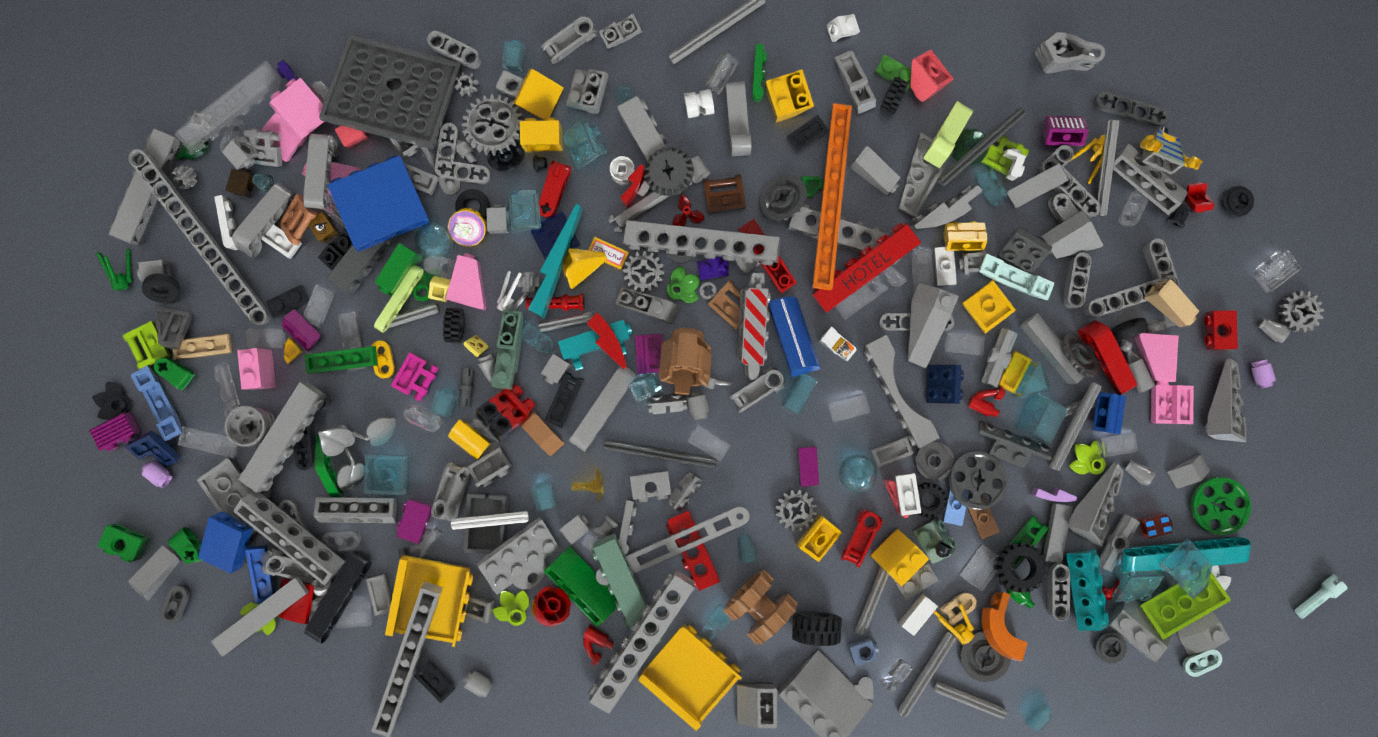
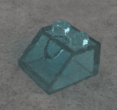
M1188 538L1159 564L1178 587L1192 599L1198 596L1209 584L1212 564Z

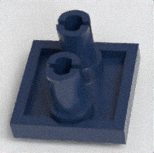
M927 365L926 403L960 404V401L963 399V396H960V394H964L961 389V381L964 379V376H961L964 375L961 365Z

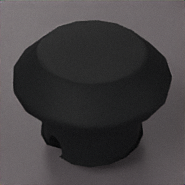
M535 154L533 157V168L536 171L539 168H546L547 159L545 157H538Z

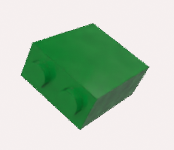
M399 243L374 282L379 285L378 290L393 296L413 265L419 266L424 257Z

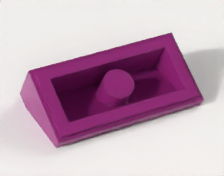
M292 310L284 316L281 326L309 352L321 335L296 310Z
M817 447L797 448L800 486L819 485Z

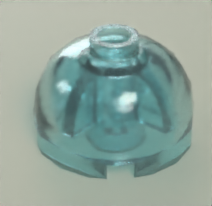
M430 222L418 229L415 235L416 249L423 257L429 260H442L450 255L453 250L454 240L448 231V227L441 223Z
M855 454L848 456L839 466L840 483L851 492L861 493L867 491L876 481L877 470L875 464L864 455Z

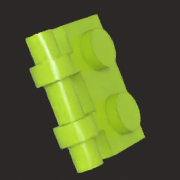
M1003 135L996 141L998 143L997 147L991 145L984 153L980 162L1007 175L1013 160L1003 157L1005 152L1003 150L1004 146L1009 149H1017L1025 156L1028 155L1029 150L1024 148V145L1016 144Z

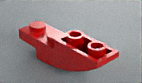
M755 219L750 220L737 229L739 233L765 235ZM756 246L754 253L757 255L762 254L764 246ZM780 256L778 263L773 262V265H763L759 261L760 266L780 293H783L797 283Z

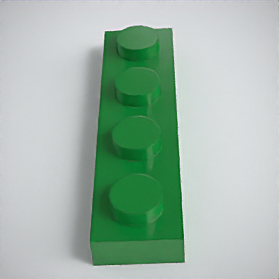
M376 346L304 355L306 374L378 366Z

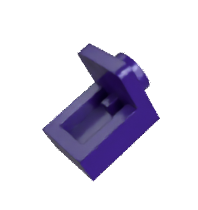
M715 257V259L697 262L700 281L729 276V264L726 260H723V257Z

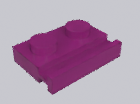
M663 334L635 335L637 373H658Z

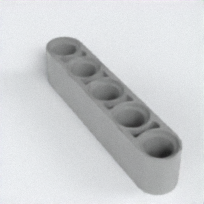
M619 366L569 442L585 452L638 374L628 367L624 370Z

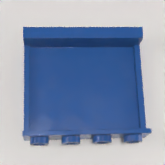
M390 156L385 162L380 164L373 163L362 171H353L343 179L341 177L335 178L327 185L357 252L430 223L401 156Z

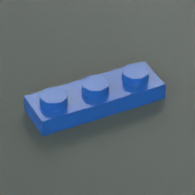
M267 545L247 547L245 550L255 604L264 602L275 593L273 576L264 574L261 569V558L268 551Z

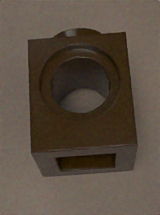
M246 168L239 170L231 169L225 191L251 198L256 176L252 175L251 170Z

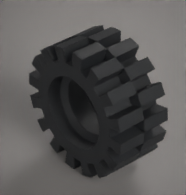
M894 77L880 109L894 115L909 82Z
M446 308L443 320L444 342H462L465 327L463 309Z
M934 483L918 485L921 513L918 514L927 518L938 517L937 515H941L942 511L947 508L946 503L948 504L945 490ZM926 493H933L935 495L936 503L933 507L927 508L923 505L922 498Z

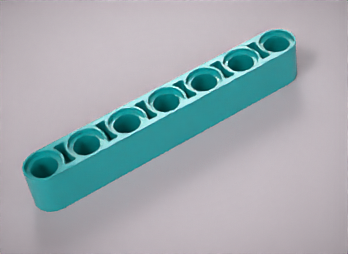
M1235 537L1126 548L1122 552L1121 570L1125 573L1137 574L1245 563L1249 561L1251 541L1246 538Z

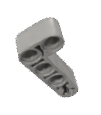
M745 82L725 83L731 157L751 155V136L749 134Z
M310 134L303 196L305 208H327L329 195L327 185L330 184L332 157H337L338 142L332 135Z
M1062 145L1039 165L1038 174L1046 170V164L1052 167L1060 163L1069 180L1066 181L1065 187L1059 185L1053 188V190L1057 194H1066L1079 211H1083L1090 219L1099 214L1100 204L1064 168L1073 158L1074 152L1070 146ZM1059 151L1065 153V160L1060 158ZM1073 191L1078 193V200H1075L1073 198Z
M276 183L233 233L232 240L235 247L248 256L255 258L262 249L261 239L289 207L295 197V193L280 183Z

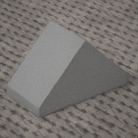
M1198 454L1168 470L1167 474L1175 489L1202 481L1210 472V469L1203 456Z
M469 596L468 604H464L463 611H466L467 617L488 623L493 617L495 599Z

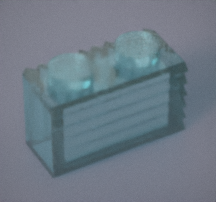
M807 374L797 376L782 406L796 414H801L802 407H805L804 404L808 400L810 393H812L811 390H814L815 383H818L817 380Z

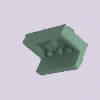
M938 517L913 530L932 564L945 559L936 554L935 548L938 541L944 542L953 548L949 556H952L957 549L955 540L949 536L944 522Z

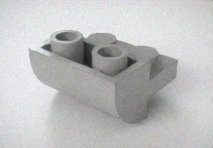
M575 69L566 106L572 109L584 110L591 114H598L609 74L591 69L588 71Z

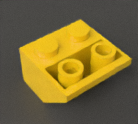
M803 70L765 82L764 87L776 122L795 117L814 107Z

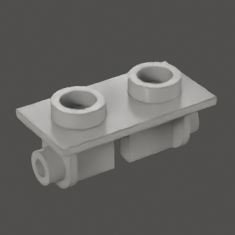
M675 392L669 395L653 394L648 397L649 413H666V406H670V413L683 412L684 409H687L686 395L675 394Z
M689 471L678 484L683 490L680 491L678 488H675L668 497L669 501L667 503L681 512L682 509L688 506L691 496L698 492L703 480Z

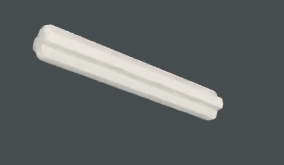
M527 511L455 518L451 520V528L455 530L524 523L529 521V514Z

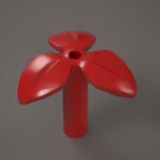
M682 195L678 201V208L683 214H676L672 225L685 226L687 218L692 223H700L705 219V216L698 210L691 212V201L685 195Z

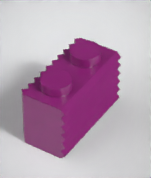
M124 412L89 430L98 450H107V452L119 448L118 444L123 441L128 443L135 439L137 434L141 433L131 412Z

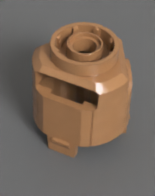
M679 328L672 332L670 339L662 343L659 368L660 381L674 385L675 394L689 395L691 386H708L711 372V347L704 341V334L701 331L693 328Z

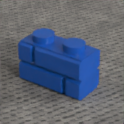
M1099 392L1092 430L1121 434L1126 396Z

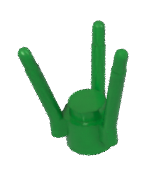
M126 249V276L123 273L115 274L108 257L104 256L103 259L100 252H97L96 255L110 281L113 291L129 288L128 283L132 282L130 249Z

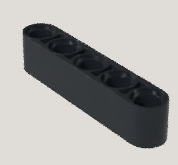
M353 551L348 556L304 631L306 636L320 644H323L328 639L370 569L371 559L357 551Z

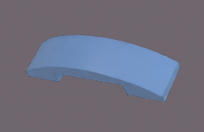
M147 365L131 374L138 391L143 392L158 422L156 427L163 441L166 442L181 434L182 427L175 407L164 386L150 366Z

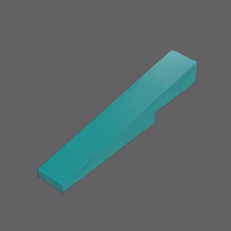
M578 204L572 210L540 270L542 275L546 277L528 308L532 313L544 319L583 211L582 207Z

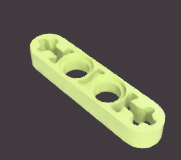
M413 265L376 320L374 328L382 333L389 328L424 273L422 268L417 265Z

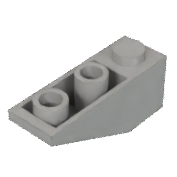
M625 287L620 288L615 305L672 324L679 305L668 300Z

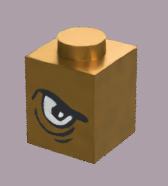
M317 212L316 217L311 219L308 225L318 241L326 243L340 233L328 214L324 212Z

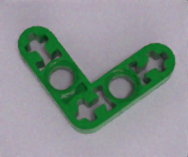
M317 432L314 461L316 472L330 498H344V491L339 488L337 475L331 466V456L323 453Z

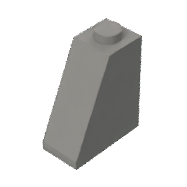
M868 146L864 148L850 167L884 195H887L889 192L893 194L900 185L897 182L901 177Z
M1080 211L1042 235L1044 242L1052 246L1051 252L1056 259L1104 246L1091 220L1083 211Z
M162 545L128 581L133 590L149 601L180 562L177 552L171 547L166 549Z

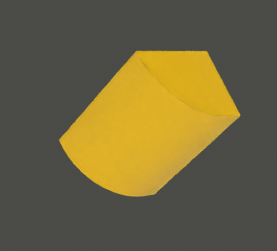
M463 419L458 420L448 435L452 441L477 461L492 444L491 441Z

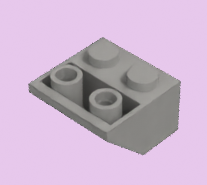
M737 684L738 724L754 728H777L776 684Z

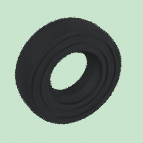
M469 189L463 191L457 197L455 203L456 212L465 208L469 200L475 199L480 204L478 212L483 219H486L487 208H490V202L483 192Z
M151 274L143 281L142 292L152 301L168 303L174 301L179 295V283L169 275ZM153 286H164L169 290L160 291Z
M1136 318L1115 326L1111 331L1116 340H1124L1143 333L1148 329V324L1145 318Z

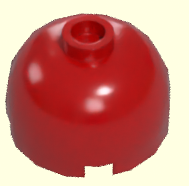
M553 586L541 589L535 595L531 604L535 620L546 627L559 625L570 615L571 601L568 595L560 588H552Z

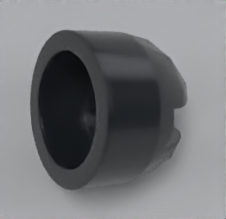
M938 541L935 548L936 554L941 558L948 557L953 549L950 545Z

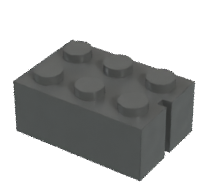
M468 493L466 517L508 513L509 495L490 494L488 497L489 493ZM507 524L465 528L463 552L491 553L506 542Z

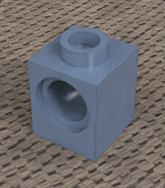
M870 637L848 643L855 666L878 659L876 653H879L876 641L872 642ZM862 647L869 648V652L866 655H860Z

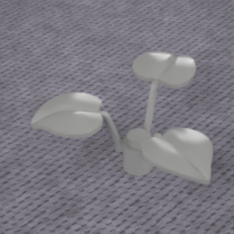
M382 417L373 420L366 429L367 436L360 435L356 431L351 432L344 425L318 432L321 449L325 455L336 456L345 450L350 460V465H343L337 473V484L341 490L345 491L357 486L366 475L365 466L362 463L355 464L348 449L349 446L354 444L355 437L365 441L369 440L372 446H380L386 443L395 431L396 419L394 417Z

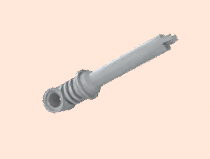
M700 156L691 159L694 166V176L692 179L694 183L704 180L710 174ZM652 191L615 217L611 215L609 223L616 220L619 226L614 231L622 232L621 228L626 225V220L633 221L669 196H663Z

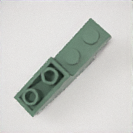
M503 310L496 346L498 353L491 384L493 388L512 390L521 351L523 312Z

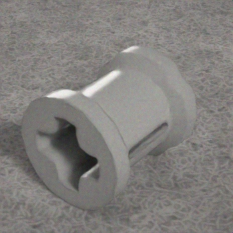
M606 514L605 520L594 530L602 538L609 536L615 527L618 528L619 524Z

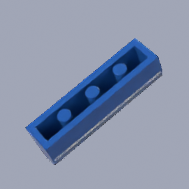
M784 297L770 301L769 310L791 378L821 369L798 299L795 297Z

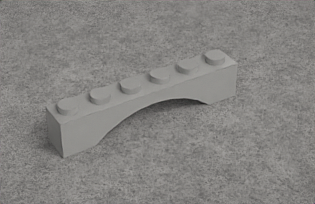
M884 335L865 345L863 353L868 361L871 360L874 366L872 371L876 378L880 377L883 383L881 388L884 394H888L892 400L889 402L894 412H898L900 416L898 421L903 429L906 428L909 433L907 438L911 446L915 445L916 448H921L939 439L940 437L931 420L913 411L905 403L898 391L893 373L895 350L888 336Z

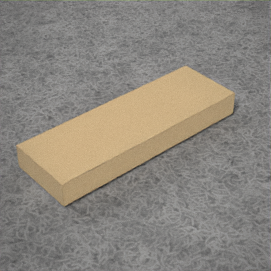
M231 334L183 339L179 350L172 349L173 359L181 360L233 353Z

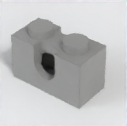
M668 470L630 476L633 500L637 499L638 503L647 502L649 497L655 496L657 500L667 499L668 495L672 493ZM648 482L656 484L657 489L654 492L646 490Z

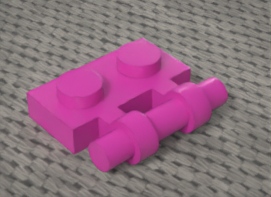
M409 352L391 386L406 395H409L413 389L417 391L414 399L421 401L423 396H426L429 390L427 389L431 381L435 380L437 376L435 374L439 368L432 364L429 371L424 369L427 361ZM422 374L425 376V378L421 386H419L416 384L419 376Z

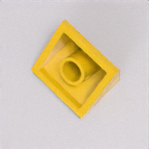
M818 514L814 522L809 525V528L806 529L795 544L819 562L842 532Z

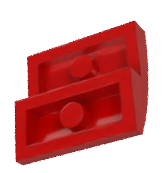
M642 164L628 177L631 186L620 197L622 204L626 208L636 199L637 193L644 182L645 168Z
M281 578L280 589L293 579ZM303 582L309 593L277 617L296 623L308 624L314 585Z

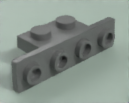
M980 421L978 424L980 434L995 439L988 451V454L995 458L1025 469L1032 454L1051 460L1053 457L1052 448L1045 443L1032 441L1027 436H1019L1008 429L998 428L990 422Z

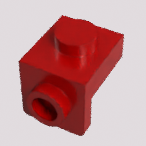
M1207 183L1188 184L1185 202L1194 212L1199 213L1213 210L1214 202L1206 194Z

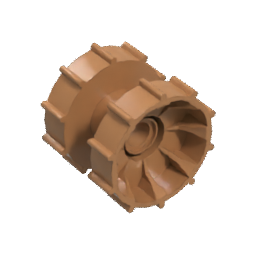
M764 569L748 579L736 591L723 609V612L732 621L738 620L746 612L756 620L747 634L756 645L763 644L770 637L774 636L787 623L798 605L789 594L782 595L775 602L765 594L772 586L771 584L774 579Z

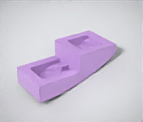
M1034 487L1031 492L1033 496L1056 502H1070L1077 499L1076 496L1056 488L1053 489L1052 494Z

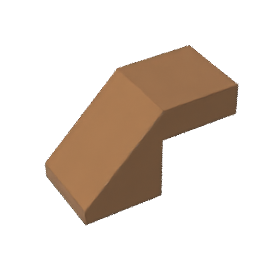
M535 412L530 414L520 424L549 456H552L565 444Z

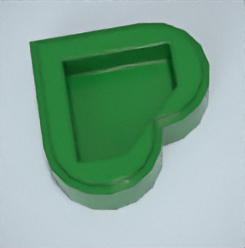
M801 176V180L806 185L805 187L808 191L806 193L807 199H811L817 191L822 189L823 180L819 176Z

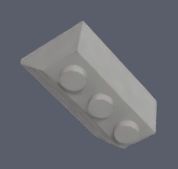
M1126 592L1108 614V625L1148 659L1157 662L1167 650L1171 635L1162 640L1139 607L1142 603L1132 594Z

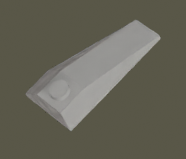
M1230 358L1225 361L1209 410L1208 423H1206L1205 429L1208 436L1217 440L1246 442V418L1241 417L1240 407L1244 404L1243 399H1241L1238 393V389L1241 388L1238 363Z
M1114 462L1075 508L1073 515L1068 520V527L1074 534L1100 547H1103L1111 524L1107 522L1110 512H1114L1113 498L1119 493L1124 473L1118 463Z
M1183 569L1165 578L1167 590L1188 578ZM1213 611L1177 631L1178 639L1188 655L1215 649L1230 640Z

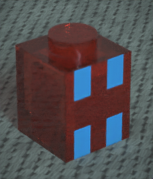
M1156 513L1138 518L1143 537L1152 539L1172 533L1171 527H1173V524L1168 514Z

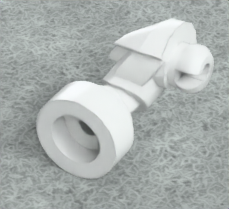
M317 579L313 581L314 594L317 596L311 604L310 614L312 616L332 585L331 579L325 585Z

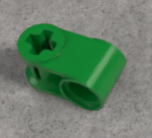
M160 358L154 364L157 374L182 391L185 390L195 376L193 371L172 358Z
M182 527L168 539L170 547L177 552L185 563L192 564L202 561L198 558L200 552L198 550H200L201 544L187 527Z

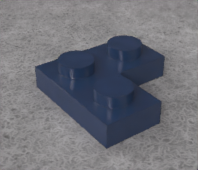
M153 431L129 441L125 446L139 460L151 454L165 467L177 462L180 458V455Z

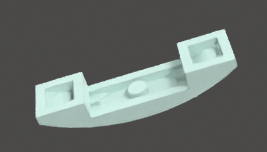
M985 254L979 269L981 274L1003 285L1048 301L1054 286L1052 281L1029 274L989 254Z

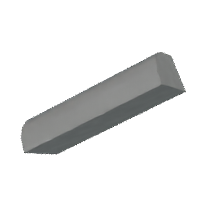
M1033 313L1019 325L1067 384H1077L1083 379L1084 376L1076 368H1073V365L1065 356L1060 339L1038 313Z

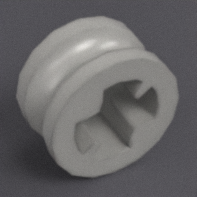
M706 282L700 287V295L705 300L713 299L717 293L716 286L711 282ZM705 286L707 288L708 286L712 287L713 294L711 296L709 294L708 296L704 295L705 291L703 288Z

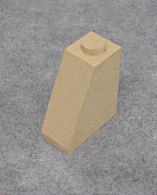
M1171 279L1155 283L1144 297L1179 327L1190 326L1197 319L1196 315L1199 310Z

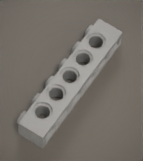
M805 204V206L800 208V212L795 213L794 217H791L788 229L818 238L821 209H818L817 212L811 210V207ZM840 216L837 245L861 252L867 246L873 247L877 244L876 240L886 233H883L884 230L877 227L867 228L865 227L866 224L862 222H848L846 217ZM806 217H813L815 225H808L805 221ZM844 228L850 229L852 232L851 237H845L842 234V230ZM862 234L869 236V243L861 241L860 237Z
M250 491L239 501L233 511L323 585L333 578L345 563L344 560L260 492Z

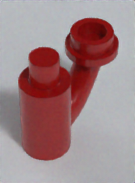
M1000 386L998 389L979 391L971 396L967 407L988 417L990 415L998 417L1000 411L994 408V404L983 400V398L994 396L995 400H1002L1006 390Z
M589 625L583 635V645L591 659L590 664L597 666L602 656L599 652L594 653L591 642L601 648L605 646L610 650L614 642L608 639V635Z

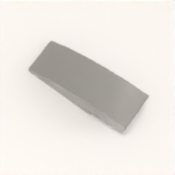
M851 50L834 57L843 83L857 113L860 114L876 107V98L853 51Z

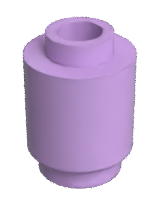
M1267 359L1252 362L1251 371L1256 386L1260 385L1261 388L1273 386L1276 378L1271 363H1268Z
M156 460L148 461L141 469L143 471L142 476L156 487L164 488L172 479L170 471Z

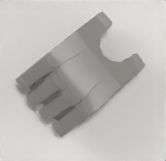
M1055 32L1042 42L1034 53L1043 71L1050 74L1069 69L1088 71L1104 58L1105 49L1100 44L1087 42L1078 36L1064 32ZM1067 48L1070 52L1062 54ZM1090 51H1098L1099 57L1096 58L1095 55Z

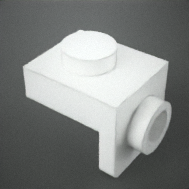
M854 14L838 16L826 25L832 42L837 41L841 37L857 35L860 32Z
M1014 148L1007 149L1003 153V157L1013 160L1006 176L1007 179L1012 181L1023 174L1025 169L1023 163L1026 158L1025 155L1021 154V151Z

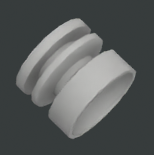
M240 406L233 409L227 416L225 433L233 444L242 447H259L276 419L269 410L264 408Z

